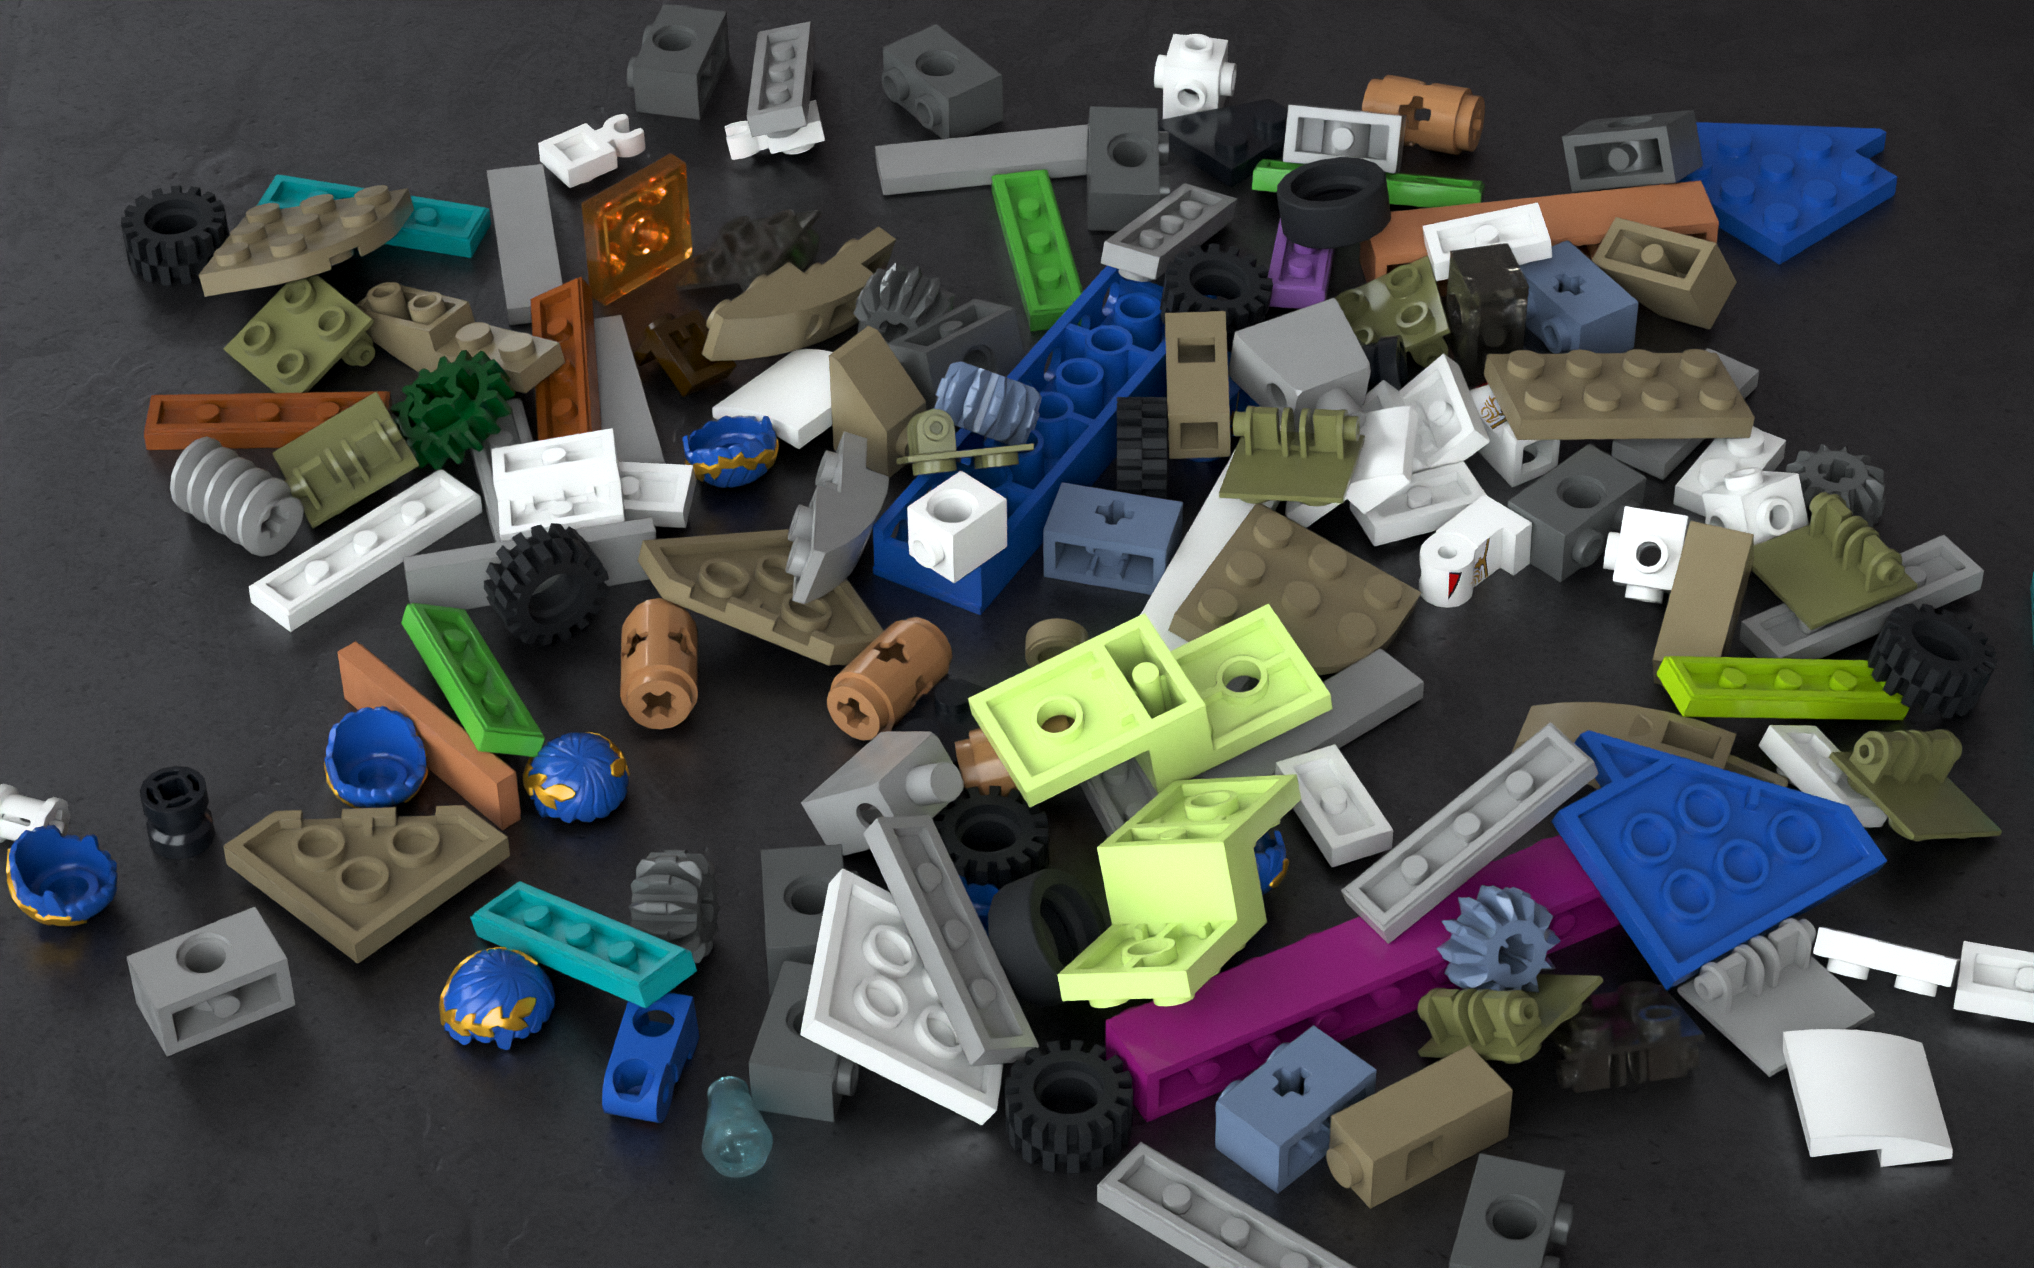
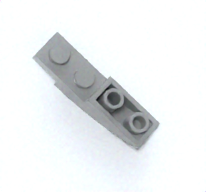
M844 431L836 452L826 450L822 457L815 481L817 487L809 506L799 504L794 513L788 533V540L792 541L793 545L785 570L786 573L794 575L792 601L806 604L824 596L839 586L852 573L861 559L873 526L883 506L889 483V476L866 469L867 438Z

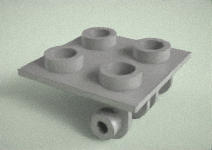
M1788 918L1779 924V928L1770 933L1768 938L1760 935L1755 936L1748 941L1747 945L1741 944L1735 947L1729 957L1718 963L1708 962L1703 965L1698 977L1681 985L1677 990L1687 1002L1769 1077L1787 1067L1783 1053V1032L1809 1029L1852 1030L1875 1017V1012L1811 956L1812 944L1816 942L1817 933L1814 926L1807 919L1797 921L1793 918Z

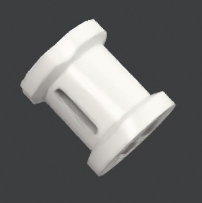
M0 784V843L6 839L16 841L25 830L33 831L35 827H47L48 823L49 825H55L60 830L62 836H66L70 821L67 801L57 797L49 798L47 801L19 795L17 788L11 785ZM21 818L28 819L31 823L25 822Z

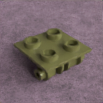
M1428 255L1412 263L1401 265L1390 273L1357 288L1346 290L1335 297L1355 336L1366 345L1377 343L1382 336L1401 335L1406 352H1410L1415 362L1424 368H1427L1443 353L1448 356V346L1443 336L1451 333Z
M316 274L287 282L223 350L274 393L309 392L340 358L350 366H365L373 360L375 349L373 341L366 331L375 322Z
M377 391L272 453L286 478L284 481L291 488V494L293 497L300 499L304 506V513L313 528L342 513L348 507L419 466Z
M1247 406L1246 412L1236 411L1233 419L1234 436L1241 437L1220 488L1219 498L1240 499L1251 504L1264 503L1269 500L1299 501L1308 506L1317 507L1331 503H1344L1365 442V435H1360L1359 416H1349L1347 409H1315L1312 421L1311 409L1303 408L1300 415L1299 432H1295L1292 407H1284L1281 431L1279 409L1277 407Z
M931 409L916 414L909 421L907 426L909 456L897 458L896 463L897 465L912 463L913 476L957 471L956 459L974 457L975 469L1011 466L1019 464L1018 452L1034 450V443L957 451L952 418L943 410Z
M1822 492L1812 499L1809 505V509L1812 512L1809 525L1754 545V561L1751 570L1810 630L1917 589L1918 584L1905 573L1901 554L1895 549H1889L1880 540L1879 533L1874 528L1869 527L1868 522L1863 517L1852 516V511L1847 507L1846 501L1838 494L1830 495L1827 492Z
M1946 729L1926 732L1921 730L1869 731L1856 742L1854 751L1831 752L1829 758L1848 776L1847 782L1850 787L1862 796L1871 799L1889 817L1888 822L1890 826L1907 839L1913 841L1948 838L1966 839L1969 837L2000 836L2002 830L1947 777L1954 763L1962 754V744L1952 732Z
M1537 974L1539 992H1526L1522 989L1497 991L1467 988L1460 991L1459 989L1434 988L1422 996L1418 1003V1014L1427 1023L1433 1036L1418 1050L1420 1057L1445 1058L1470 1045L1483 1060H1502L1507 1064L1523 1062L1539 1052L1542 1047L1541 1042L1563 1021L1572 1018L1581 1010L1582 1002L1603 982L1601 976Z

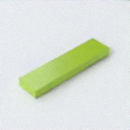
M1665 656L1656 673L1682 717L1904 720L1910 709L1900 703L1903 698L1901 694L1896 693L1890 696L1883 690L1886 682H1876L1871 675L1874 669L1868 667V660Z

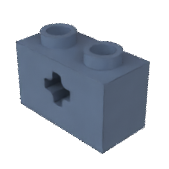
M1566 240L1551 246L1552 258L1510 266L1509 289L1506 294L1507 310L1510 311L1515 320L1522 322L1542 340L1552 353L1563 354L1579 349L1594 353H1624L1634 348L1639 302L1570 241Z
M1062 482L1043 529L1044 577L1152 595L1182 543L1183 502Z
M1313 1025L1291 1043L1285 1042L1279 1045L1271 1053L1266 1063L1243 1081L1236 1080L1224 1089L1216 1101L1215 1148L1275 1193L1279 1194L1326 1156L1329 1149L1331 1116L1375 1094L1377 1070Z

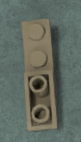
M878 226L859 240L856 238L850 239L841 247L836 256L823 265L819 262L813 264L805 273L788 262L769 276L761 274L750 284L744 293L732 301L729 299L721 301L713 309L706 322L709 332L702 355L710 361L769 357L820 343L847 330L859 322L858 318L853 314L856 309V300L869 277L874 275L878 268H887L896 239Z
M386 282L371 288L367 293V297L355 305L375 322L366 331L371 339L417 372L423 368L429 370L430 373L437 369L439 359L443 356H446L451 363L455 362L461 350H467L472 357L478 352L484 351L491 360L495 359L511 378L509 384L515 391L527 393L566 363L559 342L532 336L529 333H520L491 326L484 322H475L469 301L444 296L438 292H428L403 286L396 282Z
M1560 702L1531 706L1512 750L1514 752L1551 722L1573 743L1580 734L1590 730L1783 787H1787L1789 778L1731 755L1730 751L1736 734L1667 711L1626 704ZM1595 778L1587 783L1597 790L1601 788Z

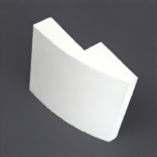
M819 349L792 351L712 408L713 418L719 420L724 416H755L758 421H762L763 416H768L776 436L800 449L832 426L829 355L833 352Z
M1444 353L1400 391L1385 380H1382L1366 394L1364 405L1360 408L1365 414L1391 407L1411 405L1419 413L1412 474L1462 462L1490 442L1459 364Z
M1411 405L1365 413L1366 421L1360 429V435H1365V442L1345 500L1348 499L1364 515L1411 482L1419 415ZM1287 501L1285 516L1307 528L1341 503H1331L1317 507L1308 506L1299 501Z
M613 428L492 449L493 482L498 500L501 541L513 540L512 537L520 532L525 538L532 537L531 527L540 524L548 533L551 523L561 524L566 530L569 526L573 529H581L626 521Z
M1809 1029L1783 1032V1053L1810 1157L1876 1149L1881 1167L1952 1159V1145L1921 1042L1901 1036L1864 1030Z

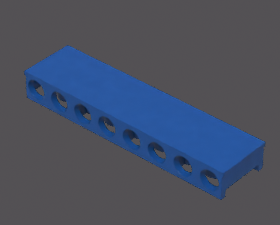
M1106 266L1007 376V378L1034 387L1042 397L1038 410L1040 415L1034 431L1031 430L1026 444L1034 443V450L1018 452L1019 464L975 469L974 457L961 458V462L956 461L957 471L918 475L873 526V575L981 615L1043 543V529L1061 483L1091 487L1116 458L1117 397L1167 398L1165 324L1162 322V310H1160L1163 287L1148 281L1139 282L1126 279L1118 273L1119 269ZM1110 287V292H1109V296H1108L1107 302H1106L1105 306H1104L1103 309H1102V305H1103V300H1104L1105 294H1106L1108 288ZM1204 295L1217 300L1216 295ZM1082 318L1081 326H1078V323ZM1053 351L1050 365L1044 374L1046 361ZM960 428L955 434L957 451L1010 446L988 437L984 442V436ZM959 471H963L1007 499V547L959 581L953 583L931 568L922 566L914 557L909 555L907 507L923 497L930 487L933 490ZM899 523V529H898L897 536H896V538H892L891 535H892V533H893V530H894V528L896 527V525Z

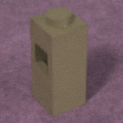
M1226 311L1165 313L1169 459L1231 457Z
M1690 521L1652 659L1654 684L1663 685L1656 673L1665 656L1728 657L1754 561V534Z
M1469 1045L1332 1115L1329 1149L1326 1153L1329 1169L1342 1187H1351L1371 1209L1507 1138L1513 1089Z

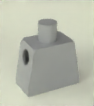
M1335 298L1235 332L1228 375L1261 407H1277L1279 409L1280 425L1284 407H1292L1295 432H1299L1300 415L1303 408L1311 409L1312 421L1315 409H1347L1349 416H1359L1360 429L1366 421V416L1360 408L1365 402L1371 373L1370 363Z
M931 731L880 732L807 796L801 804L826 845L842 844V854L844 856L870 849L863 833L876 818L931 815L933 818L946 805L957 799L963 791L964 781L939 738ZM862 803L873 805L868 810L860 811V804Z

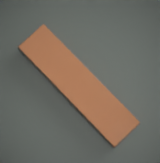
M355 641L337 652L344 698L358 710L366 707L374 709L375 707L385 706L390 711H398L404 714V717L410 718L418 734L417 736L420 737L428 754L426 762L429 770L502 831L521 820L517 776L514 769L494 753L478 751L464 728L362 644H358Z

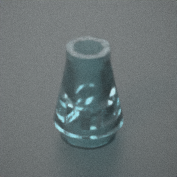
M734 1076L719 1078L709 1086L707 1091L708 1109L702 1141V1152L705 1159L722 1175L733 1178L746 1177L760 1170L765 1164L773 1145L772 1133L752 1100L746 1082Z

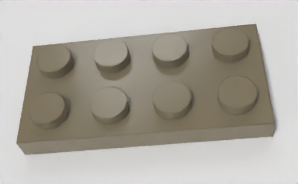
M1579 349L1563 354H1538L1529 350H1516L1510 354H1487L1483 375L1517 440L1750 438L1755 416L1717 353H1710L1701 349H1689L1683 353H1652L1642 349H1633L1626 353H1594Z

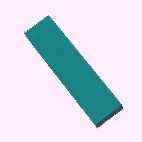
M276 174L257 206L267 203H278L280 209L300 206V203L305 199L322 194H331L334 196V200L354 197L355 193L365 188ZM411 196L414 211L400 231L385 243L386 245L472 258L491 225L490 210L480 206Z
M521 881L470 916L478 937L501 947H506L508 950L521 951L533 957L538 963L643 1008H648L697 972L691 951Z

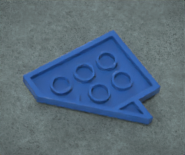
M1696 122L1703 166L1676 182L1701 180L1718 218L1719 228L1780 265L1893 197L1896 192L1898 177L1870 160V158L1884 151L1887 132L1880 128Z
M1590 730L1580 734L1574 744L1595 762L1598 771L1595 779L1601 788L1559 810L1551 821L1666 991L1700 973L1701 967L1708 962L1717 963L1732 954V950L1741 944L1747 945L1748 941L1755 936L1767 935L1779 928V924L1788 918L1795 919L1875 874L1887 862V859L1849 805Z

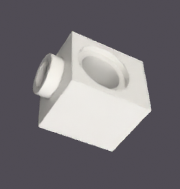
M959 471L907 507L909 555L914 557L922 566L931 568L953 583H956L1007 547V499L963 471Z

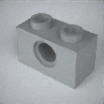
M1290 104L1288 105L1283 162L1308 164L1322 159L1337 157L1361 158L1376 163L1385 172H1401L1407 115Z
M256 906L126 956L136 1004L167 1057L295 1006L288 959Z

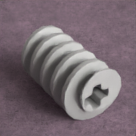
M206 436L196 439L187 446L177 459L171 474L170 491L175 504L184 512L193 514L200 522L209 524L216 532L226 535L232 542L242 545L251 554L261 557L276 554L291 541L302 522L304 506L300 499L291 496V488L285 481L272 477L269 471L256 467L251 460L239 457L236 451L223 447L215 438Z

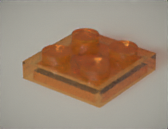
M671 153L581 203L589 287L592 289V297L604 306L693 256L686 163Z

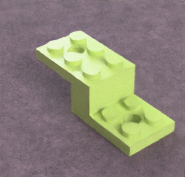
M1269 604L1172 651L1168 649L1144 613L968 698L973 717L1030 808L1133 757L1159 794L1174 780H1189L1333 709L1330 692ZM1239 676H1248L1259 680L1256 687L1246 692H1234L1226 688L1232 679ZM1057 715H1066L1075 719L1073 725L1062 732L1051 733L1041 728L1046 720Z
M1297 774L1174 780L1100 844L1097 850L1112 925L1057 974L1062 1001L1089 1000L1092 1007L1108 1008L1121 1005L1130 999L1153 998V1003L1158 1006H1174L1192 1000L1195 997V993L1211 977L1217 975L1221 971V967L1236 952L1245 948L1246 943L1267 923L1254 847L1256 842L1270 828L1279 825L1280 819L1301 800Z

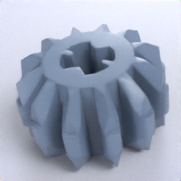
M960 361L950 364L945 378H941L936 392L938 397L934 409H940L948 413L957 427L1010 446L1026 444L1031 430L1034 431L1040 415L1038 410L1042 397L1034 387Z
M1481 885L1477 900L1471 897H1458L1461 915L1457 920L1442 921L1446 930L1451 933V938L1436 948L1442 955V958L1449 961L1444 974L1449 977L1453 984L1462 989H1491L1497 991L1522 989L1526 992H1539L1537 974L1540 970L1556 969L1551 960L1546 957V953L1561 942L1555 935V932L1548 929L1553 915L1548 912L1546 907L1531 899L1529 893L1516 887H1505L1502 890L1494 885Z

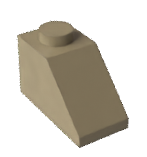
M1618 217L1614 219L1591 260L1633 298L1659 316L1709 330L1737 283L1717 243Z
M868 325L829 355L833 449L837 450L844 431L867 438L866 467L890 478L907 465H897L896 459L909 456L907 426L913 416L926 411V400L880 332Z

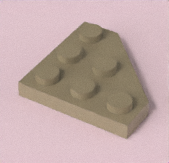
M789 529L642 541L637 561L662 599L828 666L848 665L884 631L847 578L824 596L809 603L801 604L792 601L794 575L788 574L785 571L788 556L793 542L788 540Z
M464 805L436 806L435 815L397 816L396 807L342 809L341 818L303 819L302 810L274 811L223 846L226 864L356 963L363 961L510 856L508 837Z

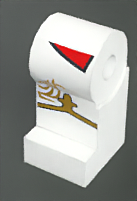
M1485 383L1469 390L1490 440L1478 452L1511 487L1545 475L1558 466L1560 440H1517L1489 384ZM1523 450L1533 454L1535 459L1522 464Z
M1482 495L1437 529L1436 533L1421 545V577L1418 589L1422 592L1421 597L1437 607H1457L1466 603L1472 597L1473 588L1499 568L1513 576L1530 564L1532 522L1489 496Z

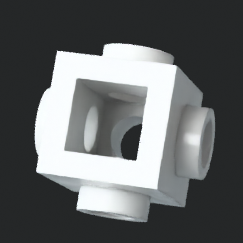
M1173 34L1167 55H1158L1154 74L1155 88L1163 89V119L1223 108L1226 96H1233L1237 65L1236 63L1228 62V40L1209 38L1202 34Z
M1758 467L1744 468L1726 474L1724 476L1725 484L1702 492L1706 512L1705 524L1754 534V545L1809 525L1798 473L1761 471V468Z
M1625 506L1621 532H1609L1603 565V569L1614 570L1613 582L1615 585L1626 587L1625 598L1662 604L1664 593H1671L1690 524L1688 516ZM1657 548L1661 550V559L1656 565L1647 567L1640 564V556L1644 550Z

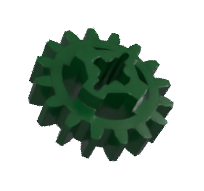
M461 350L455 362L452 363L446 356L441 357L436 370L430 373L425 368L421 369L419 377L412 385H405L402 388V391L407 396L405 401L392 405L390 410L397 417L394 419V422L419 464L418 468L422 469L430 463L435 470H440L449 457L456 464H460L463 462L466 450L472 447L480 452L484 449L483 442L490 435L499 434L502 430L496 421L498 418L511 414L513 409L506 401L515 396V390L509 384L511 378L495 359L491 360L484 351H480L472 357L467 350Z

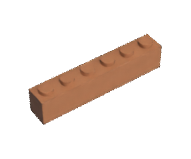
M1701 180L1391 212V220L1382 232L1369 240L1360 242L1359 261L1368 283L1390 273L1401 265L1412 263L1428 255L1424 244V225L1533 203L1539 204L1551 239V246L1568 240L1590 260H1592L1616 217L1717 243L1719 221ZM1510 266L1474 273L1464 277L1437 281L1440 296L1509 289Z

